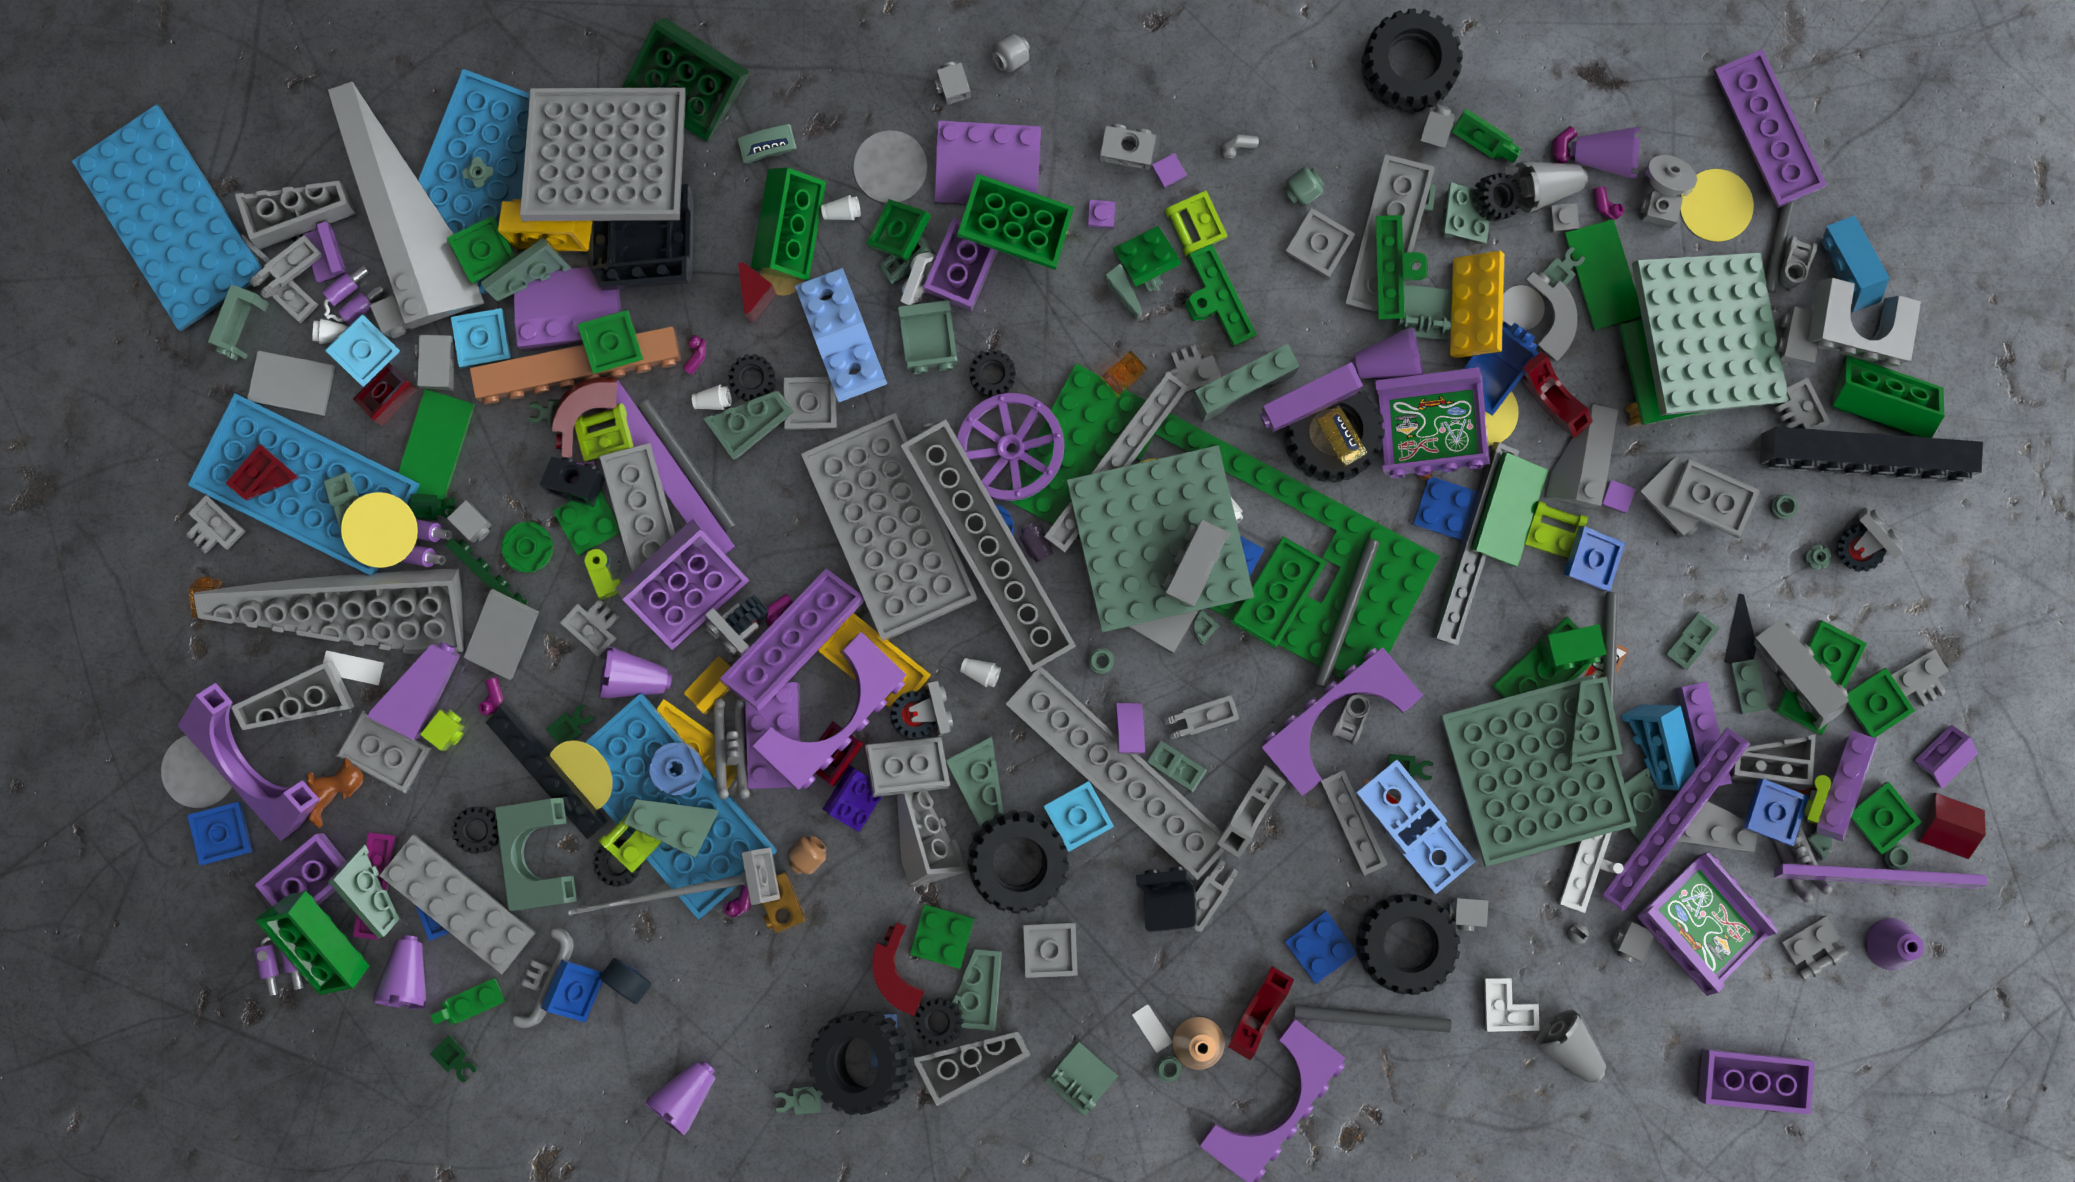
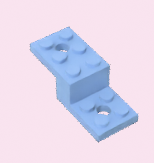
M843 268L795 285L838 402L887 385ZM832 295L829 300H821L824 296ZM853 369H861L857 374H849Z
M1397 759L1356 792L1387 831L1385 833L1386 836L1434 894L1441 891L1476 862L1446 826V818ZM1390 789H1396L1400 794V800L1396 804H1390L1386 799V793ZM1436 850H1441L1445 854V861L1441 865H1436L1432 861V854Z

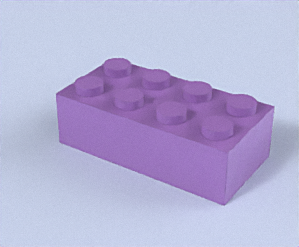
M787 682L759 712L745 702L748 789L792 788L751 746L770 727L789 739L801 742L800 684L798 682Z
M1702 1048L1698 1101L1711 1105L1811 1115L1815 1061L1804 1058Z

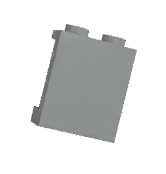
M1675 456L1645 483L1635 495L1641 501L1646 500L1676 531L1675 535L1678 538L1684 535L1689 537L1699 528L1697 525L1699 521L1666 507L1685 464L1678 456Z

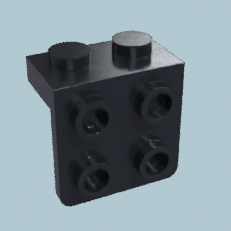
M1172 867L1168 872L1146 870L1144 874L1136 875V885L1144 891L1145 928L1148 932L1192 929L1196 927L1195 877L1187 869L1185 870L1184 867Z

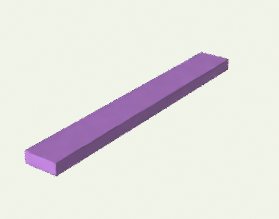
M617 379L616 404L622 403L626 408V419L634 447L651 443L662 486L667 496L686 523L694 519L722 551L727 554L736 547Z
M1728 727L1724 730L1623 865L1622 873L1617 874L1603 892V897L1620 910L1625 911L1750 745L1749 742Z
M1782 864L1774 869V878L1962 889H1979L1987 886V876L1978 874Z

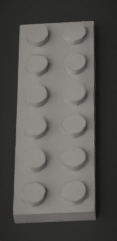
M1385 154L1348 291L1346 305L1378 313L1376 216L1402 215L1404 253L1413 252L1435 166Z
M651 443L600 456L632 573L676 534Z
M415 834L409 838L379 875L500 974L507 970L536 934L532 928Z

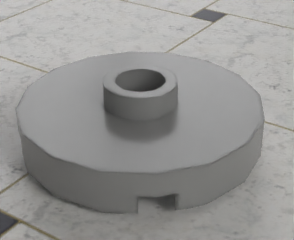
M1669 155L1655 156L1650 160L1645 172L1646 177L1649 176L1651 179L1649 183L1660 193L1676 197L1678 194L1687 196L1693 191L1697 182L1696 173L1689 164L1682 159Z

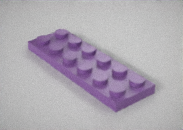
M1763 49L1715 69L1714 74L1777 208L1825 188L1827 184Z
M825 569L720 678L722 684L759 712L865 601L862 594L831 571Z

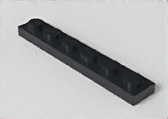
M506 704L499 707L485 723L551 799L563 798L565 815L586 839L592 837L607 820L550 757V754Z

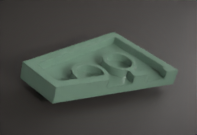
M543 237L499 270L492 273L481 284L494 299L499 301L526 289L528 283L540 278L541 281L551 278L550 273L559 269L565 272L571 269V266Z
M774 391L748 401L746 404L735 408L732 407L724 410L722 413L703 419L731 458L736 460L794 413V411L779 391Z
M1607 677L1579 682L1569 764L1623 754Z
M992 737L946 760L980 829L985 821L988 820L989 822L994 819V815L1004 814Z
M1645 767L1624 782L1637 826L1629 827L1628 829L1639 844L1663 813L1658 799L1659 795L1657 789H1655L1648 767Z
M636 799L624 824L696 858L719 810Z
M364 844L354 851L328 882L379 939L385 937L398 922L399 917L387 891L383 890L377 878L379 873L376 867L371 865L367 856L369 851Z
M974 950L962 978V983L952 1002L956 1003L958 1010H961L963 1013L961 1014V1018L964 1019L962 1028L996 1030L1002 951ZM947 1017L945 1018L943 1026H948Z

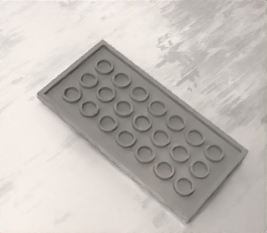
M896 413L801 454L882 641L978 600L940 513L900 446L908 440Z

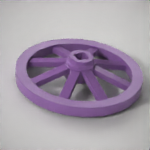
M1019 393L999 394L982 401L967 415L957 437L969 460L1001 456L983 478L982 483L991 498L1002 501L1022 500L1043 490L1056 476L1064 456V436L1057 418L1039 400ZM1007 404H1021L1031 407L1029 414L1016 435L1013 434ZM998 406L1005 432L1003 437L978 421L982 415ZM1040 413L1049 423L1053 434L1023 442V439ZM974 427L998 444V447L967 452L968 438L972 428ZM1054 442L1053 456L1048 467L1025 453V450ZM1011 445L1016 446V450L1013 453L1008 452ZM1020 459L1043 473L1039 479L1024 488L1021 486L1018 463ZM1009 461L1013 490H999L990 487L989 485Z

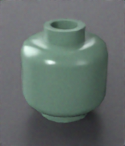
M1303 167L1287 179L1289 189L1286 190V193L1294 204L1299 201L1302 205H1308L1323 194L1322 186L1325 183L1314 168L1310 170L1307 167Z

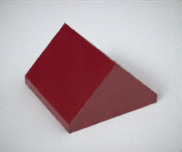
M741 262L738 263L744 313L749 323H754L777 293L769 281Z
M388 362L353 400L373 421L383 426L414 394L417 388Z
M832 721L818 741L834 736L843 728ZM852 734L849 736L852 741L842 751L837 749L831 755L834 760L824 770L819 768L815 772L831 786H835L865 745Z
M1934 793L1918 842L1969 859L1986 835L1985 810Z

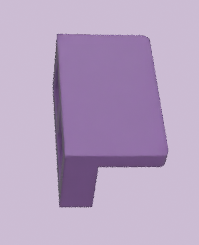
M327 221L316 224L318 230L303 234L322 253V257L311 265L318 283L341 277L347 272L333 226Z
M1950 725L1915 759V762L1920 768L1934 777L1940 788H1944L1978 752L1971 737Z

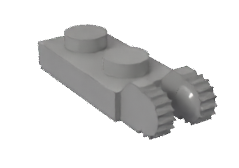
M304 235L265 264L264 268L254 275L249 283L256 287L263 283L270 275L274 280L260 292L263 298L267 299L276 293L280 287H284L322 257V253Z
M1229 695L1183 710L1182 713L1165 718L1163 721L1165 725H1170L1185 719L1187 729L1177 730L1168 735L1169 739L1173 740L1188 734L1191 736L1239 720L1240 718L1233 697Z
M1221 859L1196 891L1197 925L1192 929L1198 933L1202 932L1229 892L1228 888L1239 873L1233 869L1227 875L1223 885L1216 882L1215 878L1223 870L1225 864Z

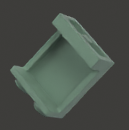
M231 284L208 340V343L215 346L214 351L237 361L238 357L246 359L248 354L237 349L235 346L250 308L253 307L266 312L269 302L256 293Z
M949 300L898 307L907 372L912 371V374H924L930 368H938V371L952 370L953 365H958Z

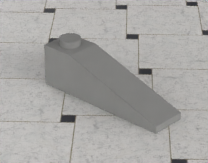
M1592 404L1589 413L1593 422L1579 435L1572 438L1566 446L1562 456L1550 473L1545 498L1596 509L1602 505L1618 410Z
M928 791L897 794L901 862L908 885L928 884L966 872L960 848L956 840L951 841L944 828L946 826L944 819L941 818L939 820L933 809L934 802Z

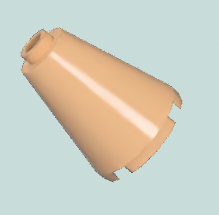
M1192 1017L1183 1021L1174 1033V1053L1177 1059L1188 1068L1196 1070L1209 1068L1219 1061L1224 1052V1035L1219 1026L1210 1019ZM1201 1043H1205V1048L1201 1051H1198V1045Z

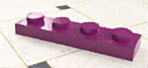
M368 832L366 847L369 853L367 856L371 865L376 867L380 875L393 859L396 836ZM378 875L377 878L382 889L388 893L389 883ZM356 914L353 937L381 940V938L378 939Z

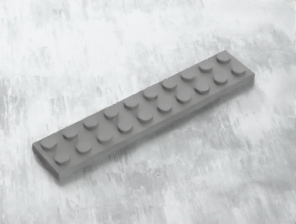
M1039 667L1006 703L1016 715L1172 858L1187 869L1196 880L1225 851L1224 848L1217 845L1222 831L1138 754H1118L1117 735L1044 668Z

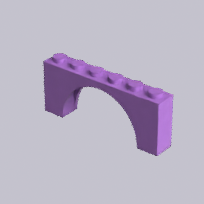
M862 632L858 633L840 652L850 664L857 682L855 710L844 728L834 736L823 741L800 742L789 739L770 727L751 746L795 790H799L801 787L804 790L807 789L816 779L813 774L819 768L822 770L827 768L834 760L831 755L837 749L842 751L852 741L849 736L855 730L860 732L869 723L867 717L871 712L874 711L877 714L887 704L885 700L890 692L895 695L905 684L902 680L906 674Z
M1383 647L1379 651L1374 648L1363 657L1366 661L1362 665L1357 667L1354 664L1343 674L1346 677L1339 684L1335 681L1323 690L1325 695L1318 701L1316 698L1310 700L1303 707L1305 709L1304 713L1299 717L1295 714L1283 723L1285 728L1277 734L1273 731L1263 740L1265 745L1262 746V749L1302 797L1322 781L1311 759L1310 735L1317 717L1329 704L1344 696L1368 694L1390 702L1403 714L1423 698V694Z
M214 683L195 695L177 726L275 836L282 841L302 826L320 799L303 780L293 787H280L265 780L247 763L234 741L230 728L229 713L233 702Z
M1294 1018L1290 1020L1277 1038L1291 1053L1299 1077L1297 1098L1289 1114L1276 1126L1266 1131L1251 1134L1232 1132L1214 1122L1198 1142L1200 1147L1245 1182H1258L1266 1172V1169L1263 1167L1269 1159L1274 1161L1282 1150L1279 1147L1285 1138L1287 1140L1292 1138L1298 1129L1295 1126L1301 1117L1305 1119L1313 1109L1312 1102L1317 1096L1321 1098L1329 1088L1327 1082L1333 1075L1337 1077L1345 1066L1342 1063L1345 1057Z

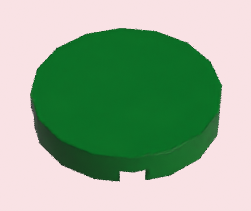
M522 522L513 525L505 532L501 541L504 561L512 569L521 573H534L542 570L549 563L553 555L554 543L551 535L543 526L534 522Z

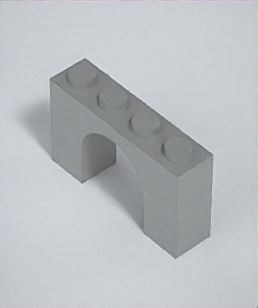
M1835 278L1818 281L1809 342L1817 343L1818 348L1840 349V353L1844 355L1859 354L1862 355V359L1868 361L1883 360L1884 365L1899 367L1900 363L1911 362L1921 301L1903 296L1885 298L1879 329L1876 335L1871 340H1868L1856 332L1851 322L1850 310L1855 284Z

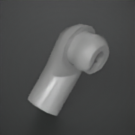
M1238 134L1223 142L1221 146L1223 150L1222 155L1224 158H1233L1236 156V149L1238 148L1256 149L1259 144L1258 136Z

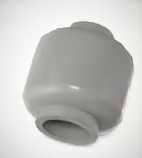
M1009 34L993 45L992 61L999 70L1013 72L1029 60L1028 50H1030V46L1025 38L1019 37L1016 34Z

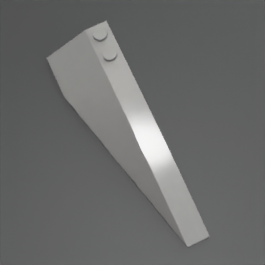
M349 82L329 89V96L349 161L404 323L409 328L414 329L485 304L478 283L470 285L447 242V237L453 235V232L371 111L355 84Z
M458 568L374 573L371 576L364 573L304 578L200 591L193 594L197 615L200 619L229 624L233 622L243 623L247 627L253 628L258 626L272 628V631L282 633L284 630L296 632V635L336 642L344 640L353 642V645L364 646V644L379 646V649L389 651L397 649L402 650L406 654H423L431 644H440L441 642L454 646L456 648L454 652L464 651L462 589Z

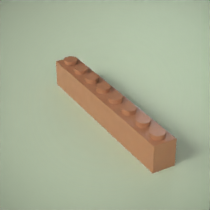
M672 326L636 334L644 357L643 360L595 374L592 372L584 345L470 368L475 398L488 405L498 403L499 398L508 396L509 399H519L524 397V393L534 391L535 394L547 393L551 387L559 386L560 389L571 388L576 382L609 375L613 378H620L626 376L625 372L635 370L636 373H644L650 371L651 367L661 365V368L673 367L677 361H682L676 330Z

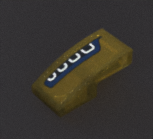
M1340 406L1333 408L1316 419L1343 466L1346 467L1368 454Z

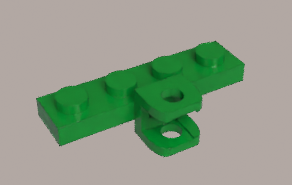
M1402 215L1376 216L1379 320L1405 319L1404 281H1418L1427 278L1428 259L1425 254L1420 252L1404 253ZM1415 263H1421V267L1418 270L1412 269Z
M1213 244L1190 253L1188 258L1203 286V289L1194 292L1185 303L1192 321H1202L1216 314L1232 348L1255 338L1257 334Z

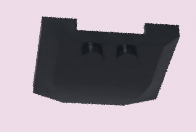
M681 184L680 220L592 221L587 264L602 291L690 283L693 276L694 202L689 184Z

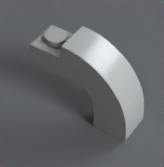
M1531 271L1525 280L1548 300L1552 308L1551 325L1536 344L1551 358L1558 361L1570 347L1576 333V305L1571 293L1560 280H1557L1551 287L1549 285L1551 280L1541 271L1537 274Z
M1265 765L1235 809L1217 845L1240 858L1252 840L1265 813L1285 785L1287 778Z

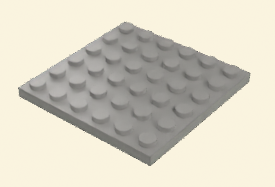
M530 88L520 210L521 220H680L685 88Z

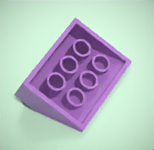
M938 121L935 203L966 205L977 174L1037 194L1041 126Z
M589 267L572 268L565 272L557 270L550 273L551 278L541 281L539 278L528 283L526 289L514 294L517 347L524 352L584 345L577 324L621 311L619 289L602 291Z
M692 519L615 589L622 600L673 650L706 620V613L712 608L718 610L748 583L749 579L697 522Z

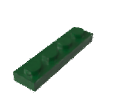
M451 538L445 544L491 590L494 589L524 605L529 603L519 592L514 595L508 589L510 583L500 574L495 577L489 571L492 566L481 556L478 559L470 553L473 548L463 539L458 541Z

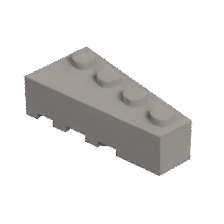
M340 181L309 184L306 187L300 188L285 187L282 190L269 192L262 190L246 195L244 193L235 194L249 240L259 250L317 228L316 224L326 221L330 224L356 214L349 192Z
M1780 619L1755 638L1754 645L1774 672L1781 671L1782 675L1780 678L1789 691H1796L1800 707L1804 712L1808 711L1814 715L1817 720L1813 724L1819 730L1843 713L1849 701L1847 698L1848 693L1841 684L1838 683L1836 685L1830 678L1831 673L1824 664L1816 662L1811 648L1807 644L1799 642L1794 628L1788 623L1784 624Z
M333 660L318 665L231 706L242 730L355 707Z
M1014 1032L914 1058V1063L936 1106H941L1031 1057V1054L1020 1033Z

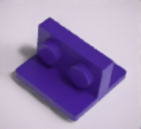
M849 765L822 809L830 816L859 832L882 796L872 797L869 777Z

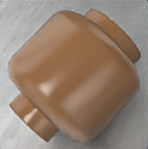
M815 836L801 837L788 851L790 868L797 874H813L826 860V846Z

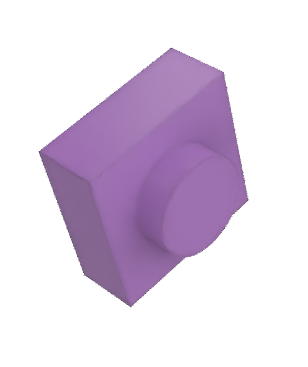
M1090 200L1088 227L1113 229L1115 202Z

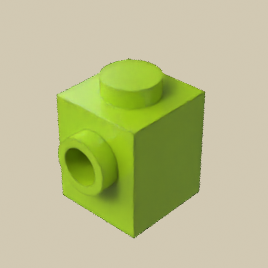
M449 709L448 712L439 710L420 735L439 750L446 751L451 744L455 746L464 735L461 731L465 726L460 723L462 718Z

